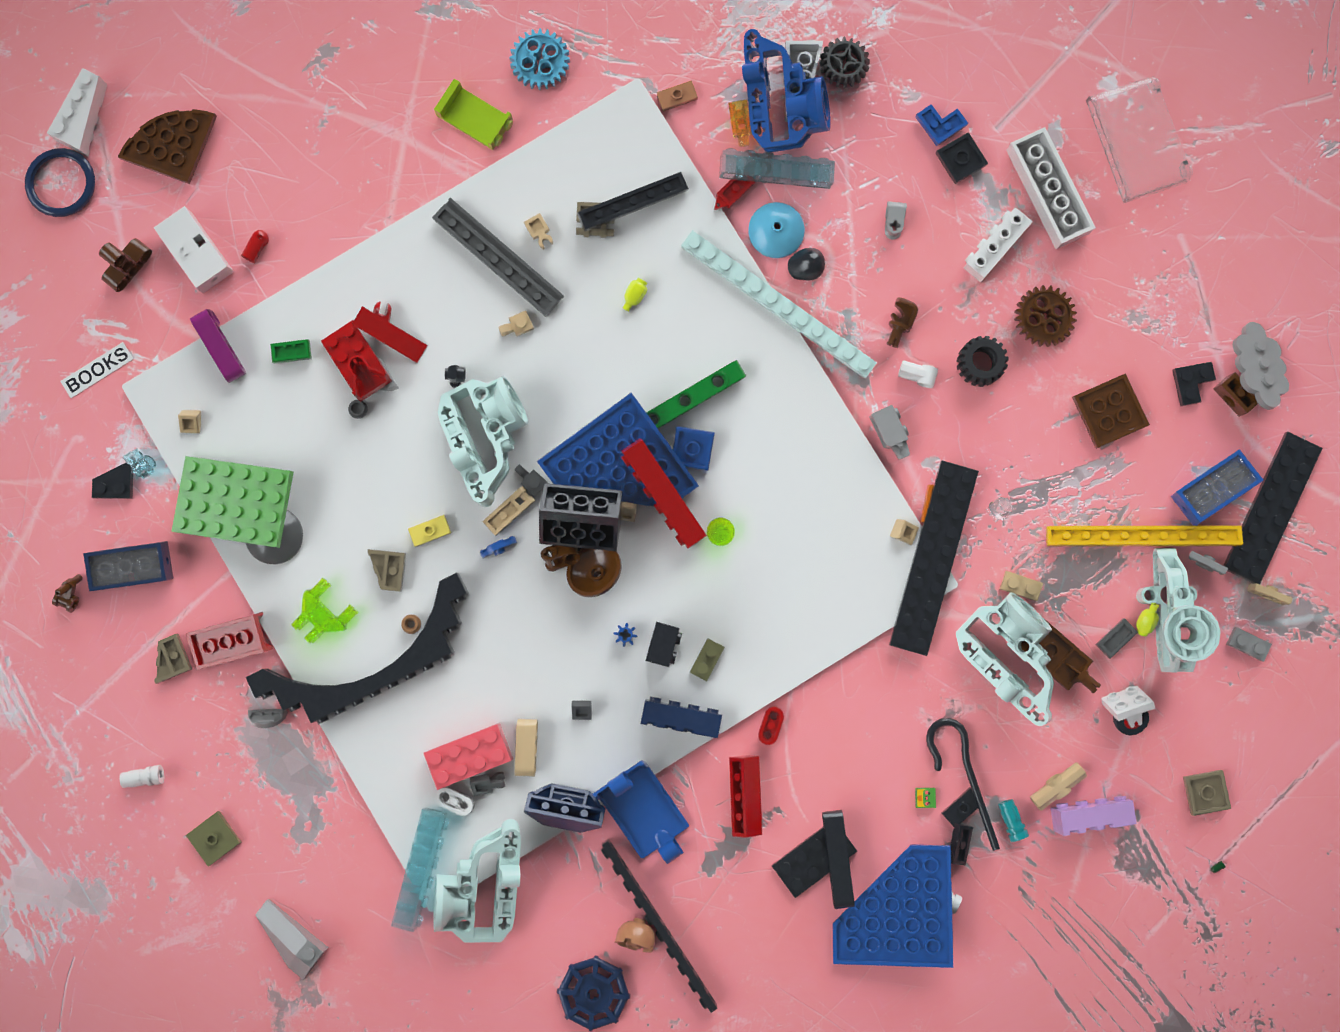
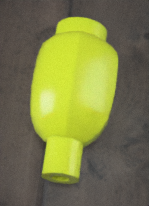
M640 278L631 281L624 295L626 301L623 306L624 310L629 312L632 306L638 305L647 293V282Z
M1151 603L1149 609L1143 610L1136 622L1139 635L1146 637L1155 630L1159 620L1157 614L1158 604Z

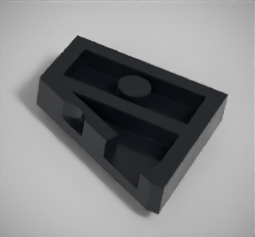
M126 462L93 478L92 498L132 499L134 462Z

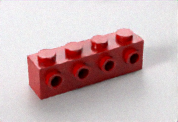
M743 755L729 757L732 836L744 838L762 835L759 756Z

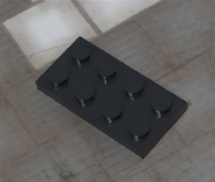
M823 827L771 865L794 898L798 897L829 873ZM846 836L848 855L851 857L857 850Z

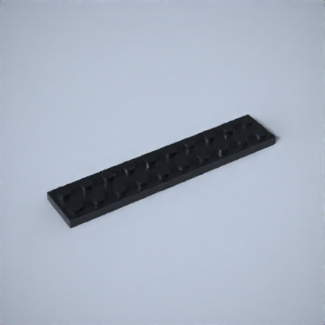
M943 460L940 461L889 642L890 646L924 656L928 655L979 471Z

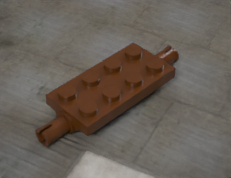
M1046 621L1052 630L1039 644L1048 652L1047 655L1051 659L1046 668L1053 679L1066 690H1070L1075 683L1081 682L1091 693H1095L1098 690L1096 688H1100L1101 684L1091 677L1087 671L1094 661ZM1026 641L1021 643L1023 651L1027 652L1029 650V644Z

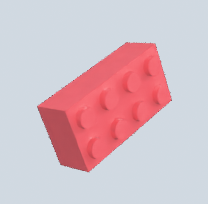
M500 723L424 752L437 790L513 760Z

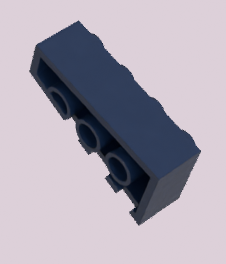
M650 696L649 700L645 699L640 724L647 725L648 723L659 728H672L675 731L691 732L696 735L718 738L722 714H718L719 710L707 708V711L699 710L700 706L688 704V707L680 706L681 702L669 700V704L663 703L661 698Z

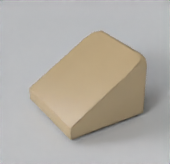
M182 410L178 414L180 433H200L201 411Z
M897 519L890 536L912 545L919 527L905 520Z

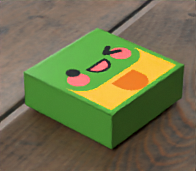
M934 787L915 788V807L936 808V789Z

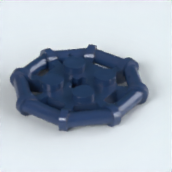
M596 955L593 958L575 964L571 963L556 992L559 994L565 1019H569L589 1029L590 1032L612 1023H618L619 1017L631 996L628 993L622 968H618ZM593 966L592 973H587L582 976L579 972L580 970ZM598 967L612 974L607 978L597 972ZM574 976L578 981L574 989H570L568 986ZM616 979L620 992L614 993L611 982ZM596 989L599 996L591 999L588 991ZM569 995H573L576 1004L572 1009L568 999ZM613 999H618L619 1001L614 1011L609 1009ZM578 1010L589 1015V1020L576 1014ZM601 1012L606 1013L607 1017L594 1021L595 1015Z

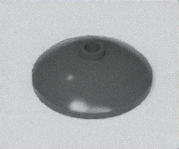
M287 510L280 548L246 543V546L251 555L263 563L281 564L287 562L297 554L302 545L303 529L301 523L292 512Z

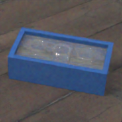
M1239 449L1171 495V498L1193 526H1197L1264 480Z

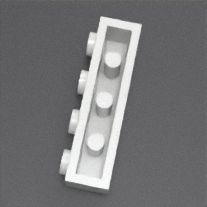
M1016 207L1011 212L1007 210L1001 217L1003 222L999 226L995 224L989 231L991 236L987 240L983 238L976 246L979 250L975 254L971 252L964 260L967 264L963 268L979 282L986 277L1033 222Z

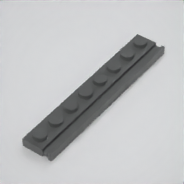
M449 198L448 202L432 217L436 223L545 317L564 298L561 292L452 198Z

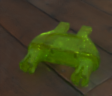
M323 577L312 589L304 591L302 612L291 624L295 630H301L309 621L315 626L304 637L309 643H314L324 632L345 631L347 623L359 613L349 604L339 616H335L319 598L331 587V584L327 583V580Z

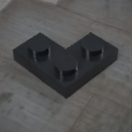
M1212 362L1172 370L1180 407L1202 402L1198 384L1216 380Z

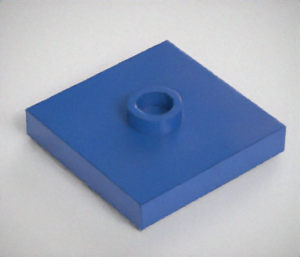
M677 426L673 451L685 467L708 471L715 432Z

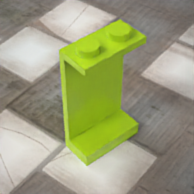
M456 79L452 80L434 108L437 117L491 150H494L496 146L498 147L501 144L503 134L506 130L509 131L513 125V118L510 112L507 111L505 114L462 88L461 83Z

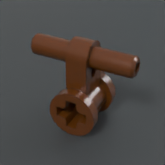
M77 574L73 578L65 580L55 590L52 605L56 607L61 606L66 608V611L72 613L79 603V597L74 595L76 584L82 581L83 577Z

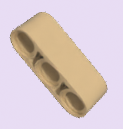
M517 719L515 776L535 777L537 719Z

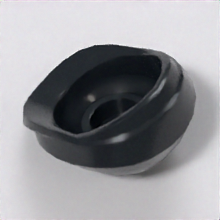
M816 248L801 249L788 260V271L797 280L810 281L817 279L825 269V258L821 251Z

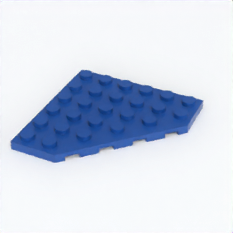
M632 392L537 460V463L553 484L622 491V502L654 506L656 502L653 497L649 499L643 491L645 485L642 481L638 483L632 475L635 472L632 466L627 467L621 458L624 456L621 451L641 438L681 498H684L699 487Z
M910 844L854 901L855 907L847 908L833 922V964L954 968L951 845Z

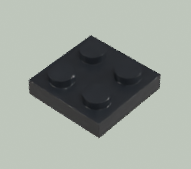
M969 132L936 151L937 157L954 184L988 165L987 160Z

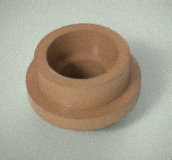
M407 615L402 620V629L408 634H414L420 630L421 620L416 615ZM411 620L415 622L413 628H410L408 625Z

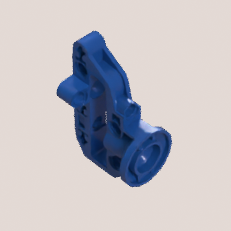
M756 29L748 30L744 35L745 64H742V74L747 84L751 132L764 151L772 153L803 147L812 134L830 131V106L824 78L821 76L806 79L802 63L792 64L787 50L782 45L762 37ZM760 56L758 61L752 62L754 57ZM782 56L789 139L774 142L773 128L769 115V109H771L769 91L771 89L767 58ZM795 87H800L797 93H792ZM798 124H803V128L801 130H795Z

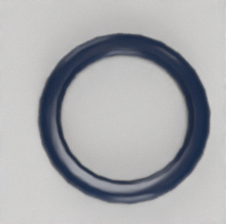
M55 148L43 152L31 162L25 175V191L30 203L39 212L52 217H65L82 210L90 201L95 189V175L92 166L82 154L71 149ZM56 157H65L77 162L83 169L86 177V186L82 196L74 204L64 208H54L44 204L38 198L34 189V179L38 169L45 162Z

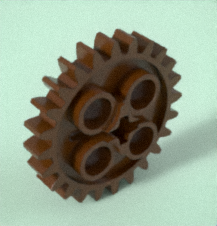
M1042 285L1040 291L1037 287H1034L1033 292L1028 290L1026 292L1027 296L1023 295L1020 298L1022 302L1016 304L1020 309L1014 311L1019 316L1015 317L1014 321H1019L1016 328H1022L1019 334H1026L1025 341L1031 338L1032 345L1038 341L1039 347L1044 342L1046 347H1049L1051 341L1055 346L1058 344V340L1063 342L1065 340L1064 336L1069 337L1071 335L1069 330L1075 329L1072 324L1077 322V319L1072 318V316H1075L1077 312L1072 311V308L1076 305L1069 304L1072 298H1065L1067 292L1059 294V287L1053 291L1052 285L1047 290ZM1037 300L1043 301V308L1038 306ZM1054 308H1059L1062 315H1057ZM1029 317H1034L1037 324L1030 323ZM1047 325L1053 326L1054 332H1049Z

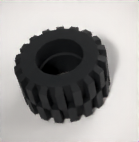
M977 336L966 343L959 351V356L956 362H959L957 370H961L959 375L966 378L965 382L971 381L973 386L979 384V387L988 386L1005 373L1004 371L1008 367L1006 362L1009 361V357L1005 356L1007 350L1001 348L1003 344L1001 342L999 344L996 343V338L991 340L990 336H985L984 338ZM975 352H984L990 357L992 367L989 371H982L976 368L973 363V354Z

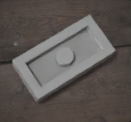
M1238 627L1233 628L1226 645L1262 662L1265 661L1272 645Z

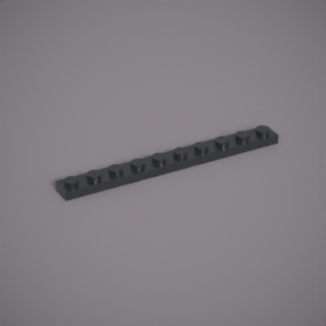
M608 838L602 842L603 848L601 851L606 859H611L614 864L612 865L614 872L617 876L621 874L625 880L622 882L628 892L632 891L635 898L633 900L639 909L643 908L646 915L644 917L648 924L655 926L657 930L655 932L660 942L664 941L668 946L666 949L671 959L675 958L679 963L677 968L683 976L686 974L690 980L688 985L694 993L697 991L700 995L699 1001L704 1009L708 1008L711 1013L718 1009L716 1001L610 839Z

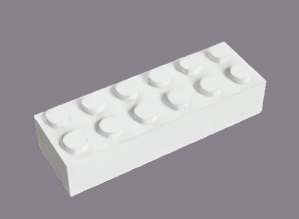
M1041 128L1011 142L1006 151L1055 249L1089 235L1096 227L1046 128Z

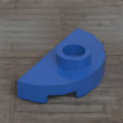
M510 536L505 540L501 539L487 546L486 549L481 550L480 555L482 559L492 554L498 556L506 552L505 548L517 543L515 536Z

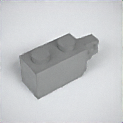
M890 405L872 413L869 418L883 448L892 449L899 460L909 456L910 452L906 442L909 432L906 426H902L899 420L901 415L898 409Z

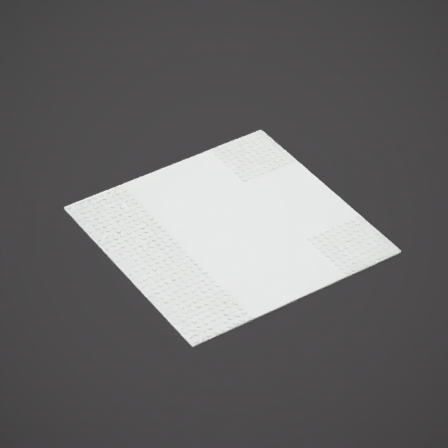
M638 78L221 325L220 329L246 371V374L228 383L200 338L122 385L123 391L179 486L185 456L294 472L287 510L292 512L300 521L303 529V541L299 551L293 558L281 564H266L251 555L246 543L210 538L254 614L263 612L264 615L259 622L293 680L313 685H339L358 681L387 667L413 644L423 630L434 606L439 581L456 572L460 574L469 594L465 596L466 600L458 604L455 601L452 602L462 624L458 625L459 629L448 634L447 631L445 632L455 652L451 654V659L443 663L439 660L433 663V668L425 672L421 669L415 672L417 676L407 681L403 678L398 681L399 685L391 689L385 687L381 689V694L373 698L369 695L363 698V703L355 707L351 704L345 707L347 711L337 716L333 713L328 716L329 720L319 724L430 912H433L436 875H456L457 863H460V860L469 859L475 842L499 829L504 821L513 819L519 824L521 836L520 858L564 831V829L541 825L524 813L529 792H534L541 787L553 783L588 790L593 794L605 786L607 782L641 760L645 761L653 773L656 774L713 739V737L696 735L691 732L675 731L672 728H659L648 723L647 725L640 724L645 699L649 700L650 696L661 698L663 703L669 704V700L681 702L680 706L688 707V704L700 706L699 710L707 711V708L719 710L718 714H722L719 734L894 627L922 525L800 332L681 247L693 230L770 285L723 210H714L715 197L647 89ZM678 172L682 173L689 188L688 191L615 219L614 224H607V229H614V236L600 238V236L583 237V235H576V227L583 228L582 224L576 221L577 202L602 203ZM449 198H452L564 295V298L558 302L547 317L432 219L436 212L448 202ZM539 213L549 227L550 231L546 234L550 235L553 239L552 245L548 240L543 241L544 250L539 246V238L533 240L524 225V221ZM640 278L647 282V293L638 305L632 306L628 312L623 309L626 303L624 298L625 292L631 281ZM381 301L380 314L385 315L386 306L389 303L392 308L390 323L428 346L418 363L359 329L375 355L382 360L399 389L394 391L378 390L363 400L367 404L368 412L363 418L356 419L349 414L348 407L357 398L352 394L353 391L321 340L350 321H354L362 306L373 312L374 305ZM526 311L534 330L517 337L515 332L502 337L498 327L509 324V317ZM310 340L312 359L272 363L270 344ZM735 360L739 362L745 372L746 377L658 429L672 449L677 426L715 432L709 470L686 467L699 487L682 499L707 535L690 548H687L685 544L683 546L679 544L675 538L678 535L674 529L670 530L664 522L667 519L664 513L659 514L654 506L637 504L635 522L621 520L616 551L622 563L618 581L609 591L600 596L583 597L570 588L566 577L567 567L554 572L548 571L545 567V561L541 558V551L548 546H552L539 544V507L543 489L536 496L528 490L526 491L536 501L497 536L482 522L515 491L523 486L521 482L524 478L514 470L519 464L529 473L534 469L548 482L547 484H553L537 463V460L630 392H632L645 412H648ZM451 365L466 368L465 382H461V385L472 379L488 384L501 376L506 377L517 393L528 418L527 425L511 432L515 445H513V450L507 452L509 473L494 494V502L489 507H482L472 499L461 472L454 467L449 456L452 450L438 416L441 395L454 389L450 385V381L445 380V368ZM716 377L713 379V384L720 387L723 385V380ZM469 395L458 401L457 404L476 450L482 457L481 460L489 472L497 466L496 451L481 423L483 417L476 410ZM686 396L680 398L681 405L689 406L690 399ZM182 410L201 411L200 433H180L178 414ZM649 416L653 423L656 425L658 422L657 418L655 416ZM500 426L496 427L494 432H497ZM479 477L474 479L473 483L477 482ZM520 497L516 500L519 505L524 502ZM445 515L451 533L415 547L408 528ZM897 519L905 520L919 527L912 545L890 536ZM510 536H515L517 543L505 548L506 552L498 556L492 554L482 559L480 555L481 550L486 549L487 546L501 539L505 540ZM368 549L406 553L402 592L381 590L371 558L368 555ZM950 573L945 594L958 586L952 573ZM407 615H416L421 620V628L418 632L408 634L402 629V620ZM411 620L408 624L409 627L413 628L415 622ZM656 622L680 628L679 632L682 633L680 644H675L673 650L677 652L675 662L670 664L669 667L645 661ZM628 623L629 629L635 627V630L632 632L638 637L631 639L633 645L626 642V646L623 647L622 641L615 642L618 639V635L613 633L619 632L618 625L624 628L625 624ZM625 629L624 632L620 633V636L626 641L627 637H631V634L628 633V629ZM707 638L725 648L708 680L705 681L690 673V670ZM572 701H591L592 720H572ZM517 719L538 720L535 777L515 776ZM500 723L513 760L474 776L489 774L491 778L497 772H504L505 779L503 780L505 787L493 788V793L474 796L469 777L446 786L469 796L473 800L474 807L468 815L460 816L439 806L435 798L438 790L424 752ZM444 793L443 798L449 800L450 796L448 793ZM461 802V807L467 808V803ZM487 852L480 856L479 866H477L478 884L497 872V852Z

